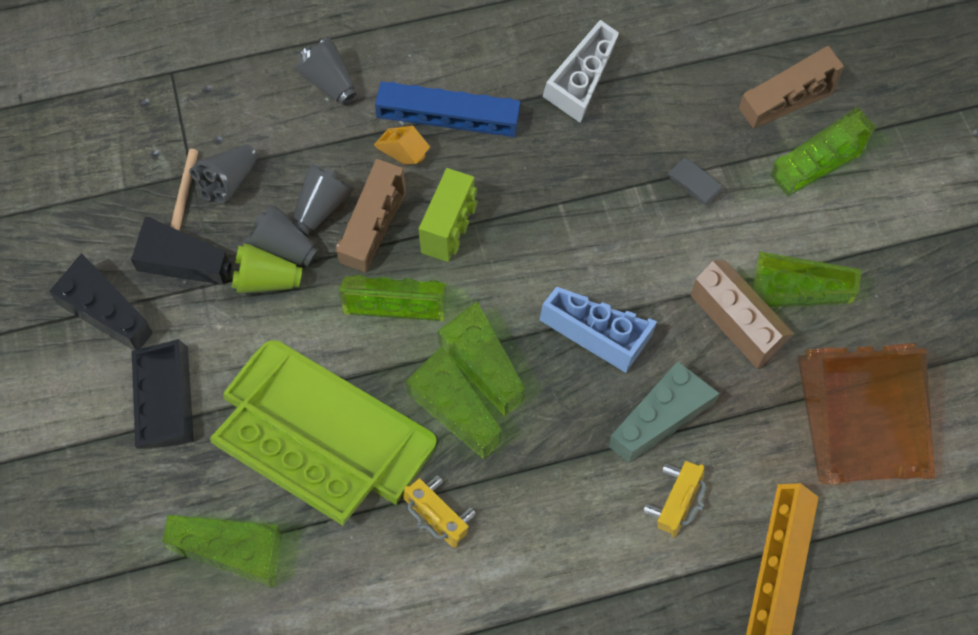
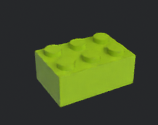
M446 168L419 227L422 254L449 262L451 255L457 253L460 245L458 239L461 234L466 233L469 224L467 219L469 214H474L478 203L475 200L477 187L474 184V176Z

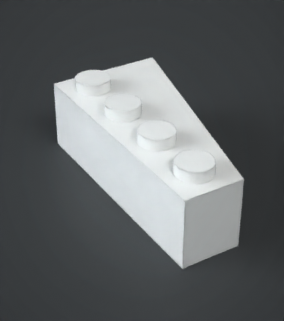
M600 20L546 82L543 97L581 123L614 49L619 32Z

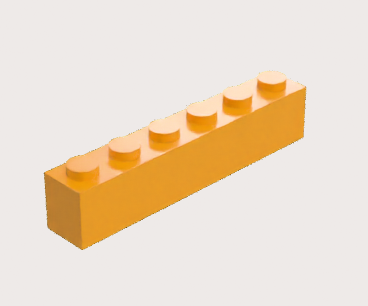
M801 483L777 485L746 635H792L819 498Z

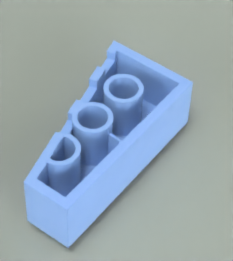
M556 287L543 303L539 319L625 373L651 339L657 324L655 320L648 318V321L637 318L635 313L629 311L623 313L611 309V305L603 302L597 304L588 301V297Z

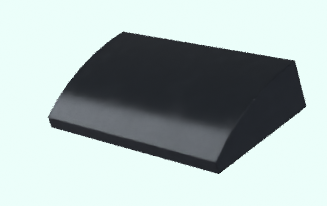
M180 339L131 351L135 447L137 449L159 448L194 442L188 346Z

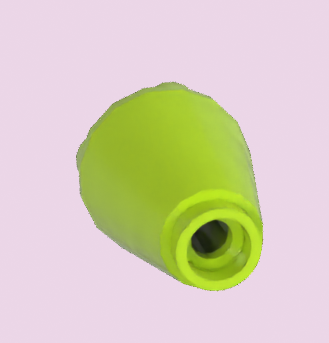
M244 243L243 246H238L235 263L240 264L239 271H234L231 288L236 289V293L299 288L302 268L296 267V264L251 244Z

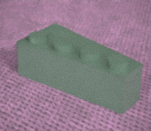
M677 361L611 435L609 447L630 463L657 445L659 441L675 433L678 428L687 422H691L705 410L715 406L720 393Z

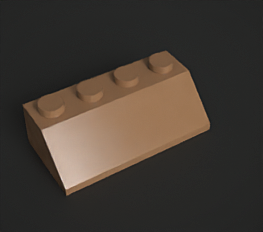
M726 260L712 261L696 278L690 296L757 370L794 335Z

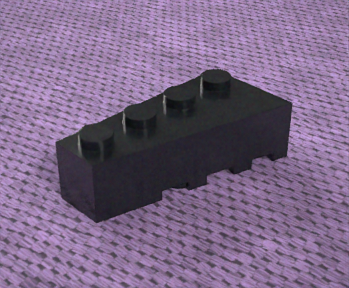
M82 253L49 291L59 306L132 350L141 349L153 334L146 319Z

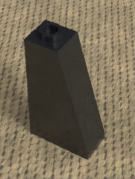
M150 217L144 218L131 258L138 272L224 285L225 278L230 275L232 267L225 251Z

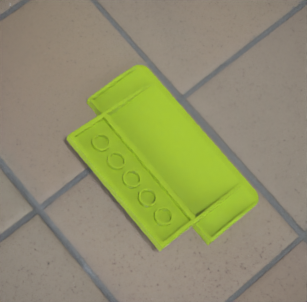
M277 340L265 342L248 360L225 390L223 399L236 406L237 409L210 437L213 445L342 526L371 490L397 505L404 494V488L410 486L436 447V437L431 431Z

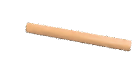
M189 149L170 227L179 231L192 181L189 170L196 163L198 156L196 149Z

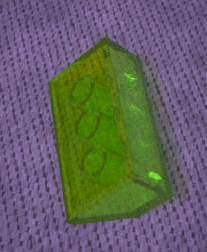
M354 275L352 277H344L339 287V296L345 315L444 321L447 288L446 283H441L437 280L424 282L411 278L395 280L383 276L366 278L363 275Z

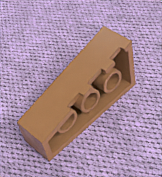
M826 46L754 89L746 91L742 96L739 109L752 128H758L832 95L844 65L831 48Z
M379 159L375 160L351 219L347 224L343 238L337 243L336 252L339 263L367 273L406 195L404 169L402 167Z

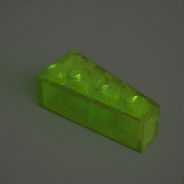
M857 106L786 156L779 157L773 164L774 167L770 176L783 192L790 196L864 154L876 126Z
M759 251L754 265L751 288L769 307L852 303L859 293L862 269Z
M478 301L437 331L438 344L504 416L524 401L525 388Z
M442 346L405 381L407 394L483 459L502 441V429Z
M167 515L162 542L169 551L199 562L208 563L215 566V568L230 571L243 578L254 580L273 588L282 534L277 525Z

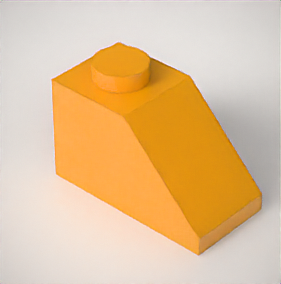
M414 126L388 128L374 144L377 149L402 164L420 163L430 148Z

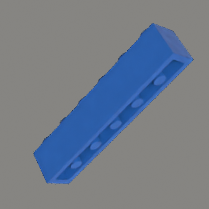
M381 81L375 103L376 115L380 119L516 137L520 116V101L512 98H497L489 95L469 94L463 91H447L441 88H425L418 85L398 84L396 82Z

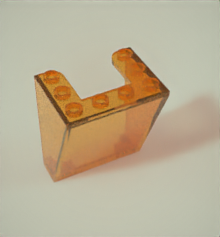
M916 343L882 346L883 351H873V346L857 347V352L847 353V348L828 347L805 350L806 355L798 356L819 483L840 484V482L858 480L909 479L918 477L920 479H935L926 348H916Z

